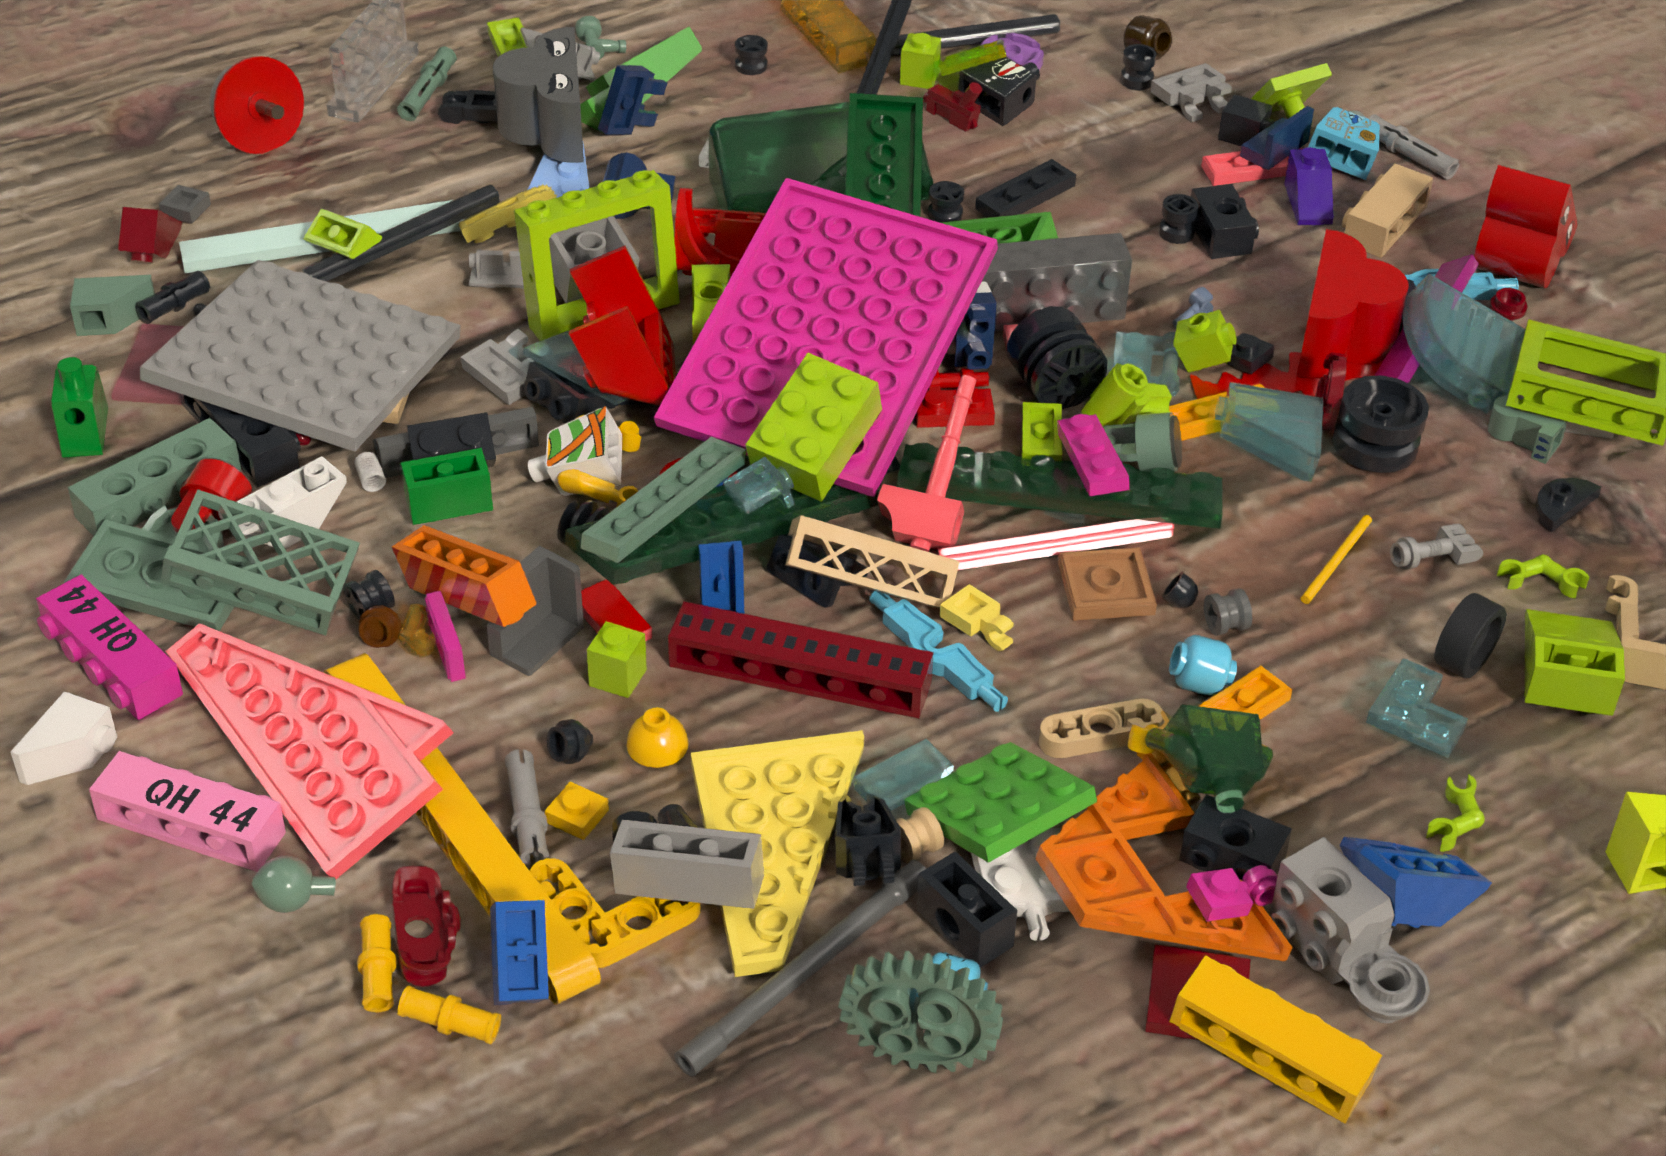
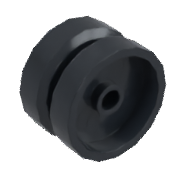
M1378 375L1364 376L1353 380L1344 389L1339 415L1337 416L1332 443L1336 452L1346 462L1362 470L1376 473L1396 472L1409 467L1417 457L1421 435L1424 432L1429 411L1427 400L1413 385L1397 378Z

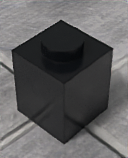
M1234 94L1222 110L1218 140L1242 146V144L1275 123L1271 119L1273 105Z

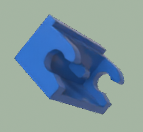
M545 900L495 902L490 907L494 1005H508L515 1002L536 1003L548 1000Z

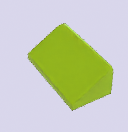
M321 208L303 240L354 259L379 243L383 237L366 224Z

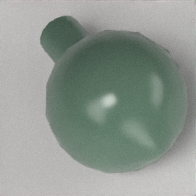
M287 855L278 856L267 861L254 876L252 886L261 902L267 908L275 912L288 913L303 907L309 901L310 895L334 896L336 879L335 877L312 876L311 868L303 860Z

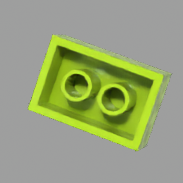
M807 353L745 444L751 470L822 502L882 410L878 382Z

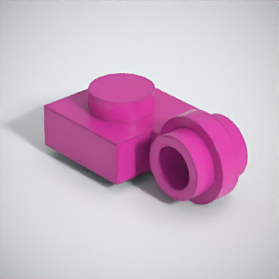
M1263 865L1255 866L1244 874L1242 882H1240L1232 868L1192 873L1186 888L1206 921L1248 916L1253 905L1252 900L1260 906L1272 903L1278 875L1274 870L1268 869Z

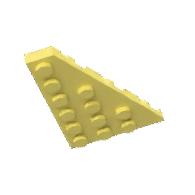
M863 730L691 753V767L704 828L761 834L764 878L755 908L720 905L735 977L775 972L784 968L836 826L838 802L843 796H847L864 750Z

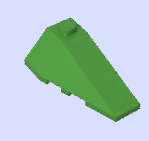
M1051 212L942 222L946 225L997 239L998 244L1058 238Z

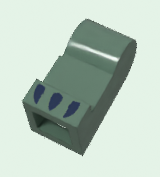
M1508 396L1498 397L1493 404L1487 427L1488 432L1498 440L1513 441L1514 444L1533 451L1531 458L1546 464L1562 444L1568 421L1506 406Z

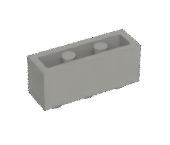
M622 820L610 851L615 894L754 909L764 878L761 834Z

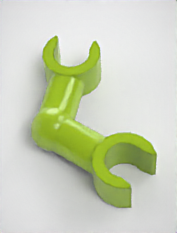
M1545 554L1524 562L1515 559L1504 560L1501 562L1497 577L1505 574L1513 575L1510 577L1507 589L1511 590L1520 588L1525 578L1544 574L1559 583L1561 593L1569 598H1576L1579 586L1586 589L1590 578L1584 570L1579 568L1566 569Z
M1470 774L1467 777L1466 789L1457 788L1453 784L1451 777L1447 779L1445 797L1451 803L1458 805L1462 814L1452 820L1436 818L1428 825L1427 839L1436 834L1445 835L1442 838L1440 852L1450 851L1455 847L1457 837L1472 829L1480 828L1485 822V816L1479 809L1475 799L1477 782Z

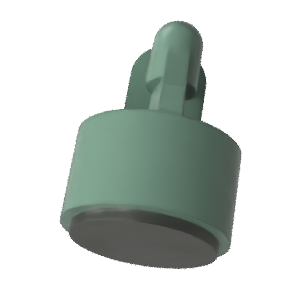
M1172 412L1137 415L1136 423L1103 426L1120 460L1123 462L1138 461L1141 474L1176 472L1178 467H1181L1182 441L1180 425L1177 416H1174Z

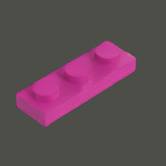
M1078 414L1068 419L1057 420L1058 435L1089 496L1129 490V475L1096 414Z

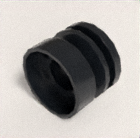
M1049 306L1033 312L1017 325L1007 343L1008 359L1039 403L1062 404V409L1077 406L1091 397V394L1107 374L1108 360L1102 349L1095 343L1092 336L1087 333L1085 327L1075 314L1064 307Z

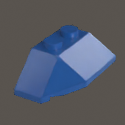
M1344 837L1339 844L1343 855L1391 899L1394 911L1392 926L1408 924L1415 928H1419L1421 925L1441 927L1486 892L1492 883L1455 855L1445 853L1443 855H1435L1421 848Z

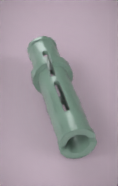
M445 46L440 47L432 60L422 66L420 77L397 107V112L403 119L414 121L436 88L441 87L446 82L447 73L457 60V56L452 49ZM434 71H436L437 73H436V75L433 77V76H432V73H433ZM430 81L429 85L425 86V83ZM422 90V95L418 96V93Z

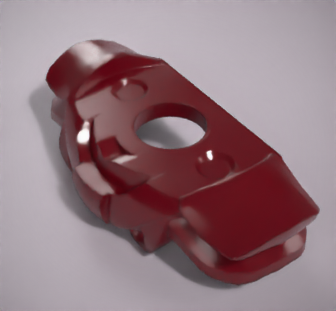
M403 866L396 871L392 882V910L398 960L404 978L408 983L427 987L443 981L447 976V966L450 964L451 953L456 946L457 932L461 929V916L457 906L450 900L449 890H442L440 877L435 870L426 866ZM412 921H424L432 927L433 932L427 937L416 938L406 932L405 926Z

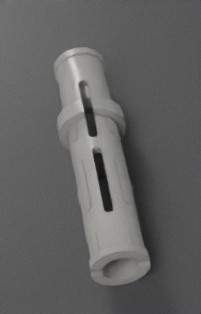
M1376 114L1368 118L1380 125L1379 141L1386 145L1387 150L1392 153L1399 152L1446 180L1451 179L1457 172L1459 167L1458 159L1408 133L1407 128L1401 125L1396 127Z
M519 749L511 751L505 758L514 812L511 819V830L518 839L519 857L525 866L530 868L529 853L533 854L534 864L539 860L549 858L545 839L548 823L547 816L540 808L533 754L523 749L524 763H521Z

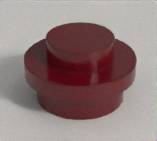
M1502 288L1491 298L1489 308L1499 319L1513 321L1526 315L1528 305L1526 297L1521 291L1514 288Z

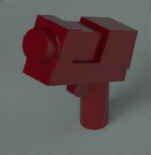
M972 82L965 93L959 90L953 92L940 84H936L928 89L923 96V102L927 104L926 111L948 119L951 125L965 132L970 129L974 130L978 127L977 122L981 106L974 102L982 92V87L978 83Z

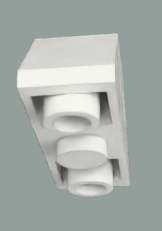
M321 456L237 502L319 529L347 483L346 476ZM219 512V517L223 520L224 518ZM253 522L238 525L246 539L265 533L259 524ZM288 535L279 538V540L286 549L301 541V538ZM268 542V543H265V544H264V545L272 546L271 542Z

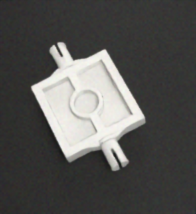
M1050 828L989 863L971 853L975 870L1018 910V917L1026 918L1029 936L1034 941H1037L1038 936L1039 941L1044 940L1050 934L1045 919L1046 915L1054 912H1070L1035 859L1039 846L1051 835L1060 833L1061 828Z

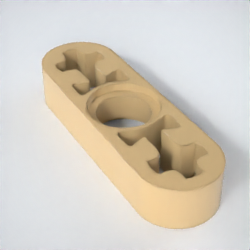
M1134 699L1050 715L1041 723L1039 746L1045 754L1054 758H1067L1125 747L1128 744L1131 726L1137 725L1145 729L1147 725L1156 722L1162 725L1163 718L1160 712L1163 709L1152 700ZM1096 723H1103L1110 726L1113 730L1109 733H1097L1090 726Z

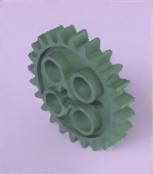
M905 951L903 960H898L890 952H885L883 963L873 957H868L866 967L856 964L853 975L847 974L838 1005V1008L842 1009L840 1021L848 1023L846 1031L848 1034L860 1035L858 1041L860 1047L874 1045L873 1056L875 1057L887 1053L892 1055L891 1064L893 1065L900 1063L902 1060L909 1061V1066L912 1069H917L919 1064H926L933 1073H936L937 1066L941 1064L949 1071L955 1072L957 1062L971 1068L973 1067L974 1058L985 1061L988 1051H995L1003 1018L1001 1017L1002 1004L995 1003L997 993L984 990L985 979L969 980L970 969L965 967L958 971L952 970L951 959L947 958L939 965L933 963L930 953H926L922 961L915 960L910 951Z

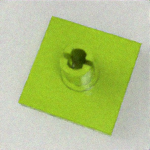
M1325 63L1270 79L1251 99L1273 105L1272 112L1283 109L1288 119L1305 108L1303 103L1332 76L1328 64Z

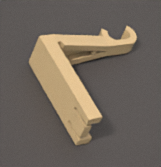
M1612 575L1609 577L1606 589L1611 593L1622 594L1625 598L1616 595L1610 596L1605 610L1617 615L1615 630L1624 648V682L1666 690V644L1638 639V585L1628 577Z

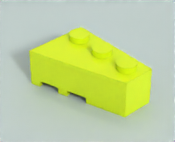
M1626 792L1605 853L1628 894L1666 888V795Z

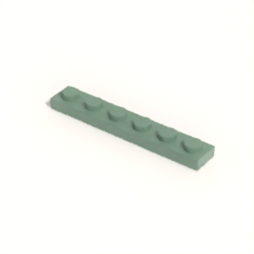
M710 437L583 532L581 549L594 553L603 560L620 562L745 464L746 449Z

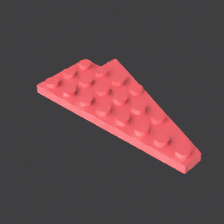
M200 623L166 650V653L177 664L179 671L274 801L280 802L283 815L328 876L338 879L443 790L421 762L422 759L454 733L443 720Z

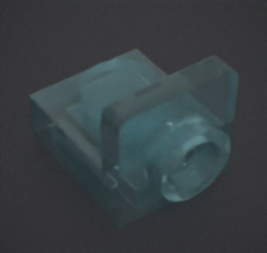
M766 457L761 458L723 481L727 493L746 514L763 506L775 497L787 509L795 505L790 490L794 488L790 476L783 467L776 469Z

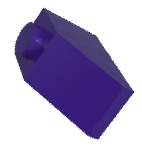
M1307 147L1290 150L1284 185L1297 225H1333L1332 168L1325 149Z

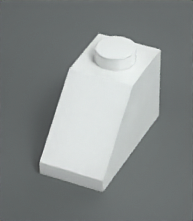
M64 691L11 751L19 782L29 785L92 768L100 757L113 747L117 739L110 707Z

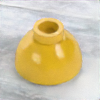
M655 707L648 709L644 715L633 723L627 736L626 747L630 757L637 763L647 767L659 768L670 766L682 759L688 750L689 743L687 733L681 722L665 709Z

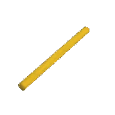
M1364 515L1301 596V601L1304 604H1309L1370 525L1372 518L1369 515Z

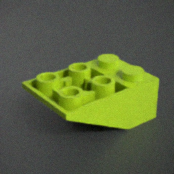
M1526 609L1524 703L1613 716L1625 681L1624 648L1612 621Z

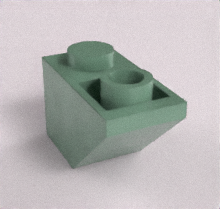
M151 275L75 278L70 308L77 336L116 334L139 320L140 317L135 309L136 303L155 294Z

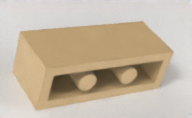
M1394 164L1385 174L1378 176L1370 191L1366 190L1363 192L1359 203L1354 208L1350 207L1346 211L1342 220L1345 234L1357 239L1364 246L1367 253L1382 258L1427 207L1433 177Z

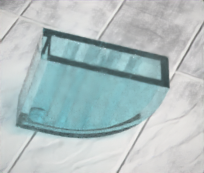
M1428 274L1410 292L1404 308V331L1410 349L1421 367L1437 384L1487 414L1493 408L1494 401L1498 397L1506 396L1509 392L1526 329Z

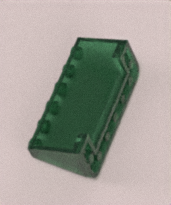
M849 102L727 117L717 120L710 127L708 134L709 179L721 210L767 213L785 178L811 184L830 166L847 154ZM922 139L921 200H928L929 189L934 182Z

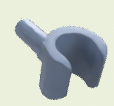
M1204 287L1195 289L1189 297V303L1192 306L1173 320L1174 327H1177L1178 321L1188 319L1197 313L1212 312L1213 305L1210 301L1213 300V295Z

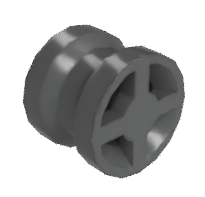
M1243 589L1230 590L1225 596H1221L1218 593L1210 594L1204 599L1205 619L1208 628L1215 636L1226 634L1231 628L1241 631L1251 627L1253 620L1252 608L1249 598Z

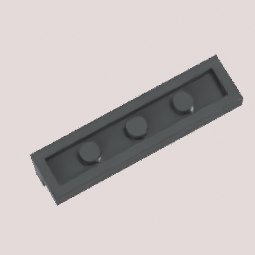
M533 406L488 415L495 455L539 446L537 416ZM404 432L373 439L374 451L379 459L385 478L402 475L401 462L413 460L408 433Z

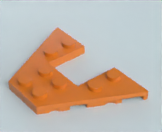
M1152 753L1145 754L1142 762L1127 775L1125 773L1120 775L1113 787H1107L1097 795L1096 803L1087 807L1076 819L1072 817L1062 826L1060 833L1051 835L1039 846L1035 857L1036 861L1080 927L1278 961H1286L1293 948L1264 907L1257 905L1254 900H1252L1253 905L1248 916L1206 921L1189 891L1165 896L1127 840L1186 828L1195 812Z

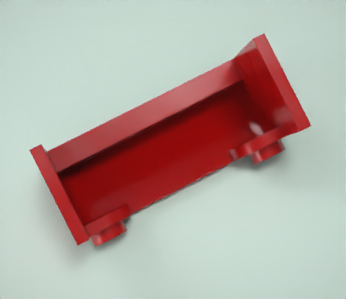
M626 245L570 269V273L586 302L588 315L583 317V325L569 330V335L586 365L583 366V372L591 388L598 387L602 393L660 406L676 378L674 345L669 330Z

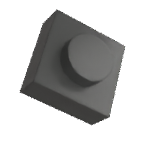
M177 185L159 203L160 211L182 222L192 224L211 205L208 192Z

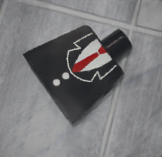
M999 56L960 70L958 90L965 93L972 82L978 83L982 87V92L974 103L981 106L980 113L1004 126L1033 104L1036 81L1040 78V72L1038 67L1032 62L1021 66L1006 56Z

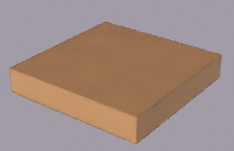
M1140 547L1059 553L1058 565L1073 621L1156 614L1157 603Z

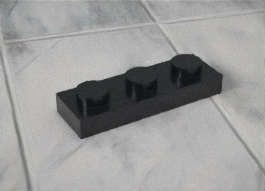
M1051 159L976 197L975 210L987 218L1020 215L1074 187L1076 184V174Z

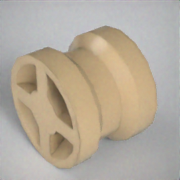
M926 807L914 810L911 817L906 820L903 818L895 819L901 829V859L904 862L909 863L911 860H919L923 852H936L944 846L941 826L935 815Z

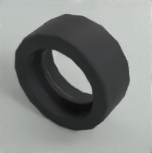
M1471 593L1466 596L1455 608L1440 634L1434 655L1436 664L1464 679L1475 675L1486 663L1502 634L1507 616L1505 607L1478 593Z

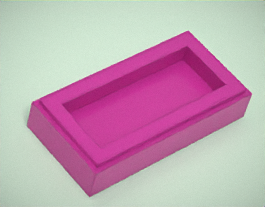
M437 591L426 594L425 604L428 625L447 678L451 682L466 679L462 647L442 593Z

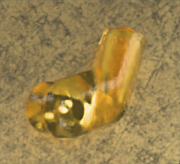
M411 604L408 607L398 634V640L412 656L421 658L432 654L436 638L433 632L428 635L425 629H423L427 620L426 607L420 604Z

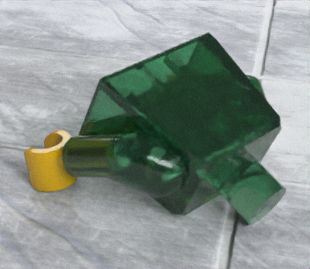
M1185 704L1179 707L1164 729L1158 728L1155 724H1149L1145 729L1132 725L1127 744L1130 750L1138 753L1149 754L1153 751L1162 753L1178 771L1183 785L1188 791L1214 795L1217 809L1224 813L1235 812L1243 807V796L1249 792L1255 783L1263 780L1273 759L1272 749L1262 744L1258 714Z

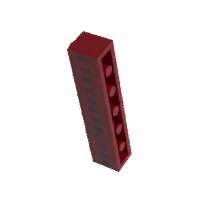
M685 601L668 635L669 667L920 719L932 683L934 652Z

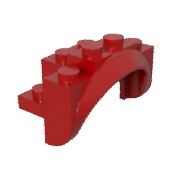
M680 188L676 206L674 235L677 270H682L683 274L692 276V265L730 264L731 278L766 213L693 208V189ZM709 233L715 234L714 246L706 239Z

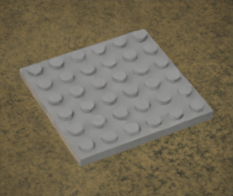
M257 260L140 366V380L355 452L388 417L403 396L405 398L460 338L461 325L447 321L440 316H431L413 310L406 305H397L378 299L372 294H363L344 288L338 283H329L310 277L303 272L288 270L276 266L269 261Z

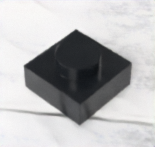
M1243 332L1236 337L1237 341L1232 348L1231 360L1225 364L1251 375L1274 357V345Z

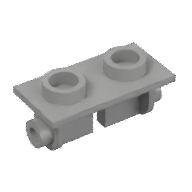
M477 249L476 253H470L469 267L472 268L469 286L524 289L519 251H510V262H504L503 251Z

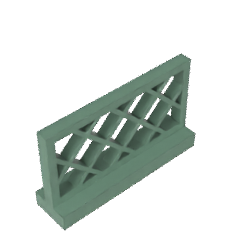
M197 490L174 543L169 545L164 556L161 583L326 636L343 586L346 583L359 550L360 542ZM204 506L219 511L224 519L204 525L198 513L201 507ZM253 522L259 524L265 533L246 539L238 525ZM230 529L237 542L218 548L211 534ZM293 535L301 538L305 546L287 552L279 538ZM202 538L209 552L199 555L184 550L183 547L187 542ZM271 542L278 556L259 561L252 548ZM333 548L347 554L344 560L327 565L320 551ZM243 551L251 565L239 568L228 564L224 557ZM311 555L319 569L301 575L293 561ZM284 564L292 578L282 582L270 578L266 570ZM339 573L337 579L333 574ZM325 578L332 589L330 597L310 591L307 584Z

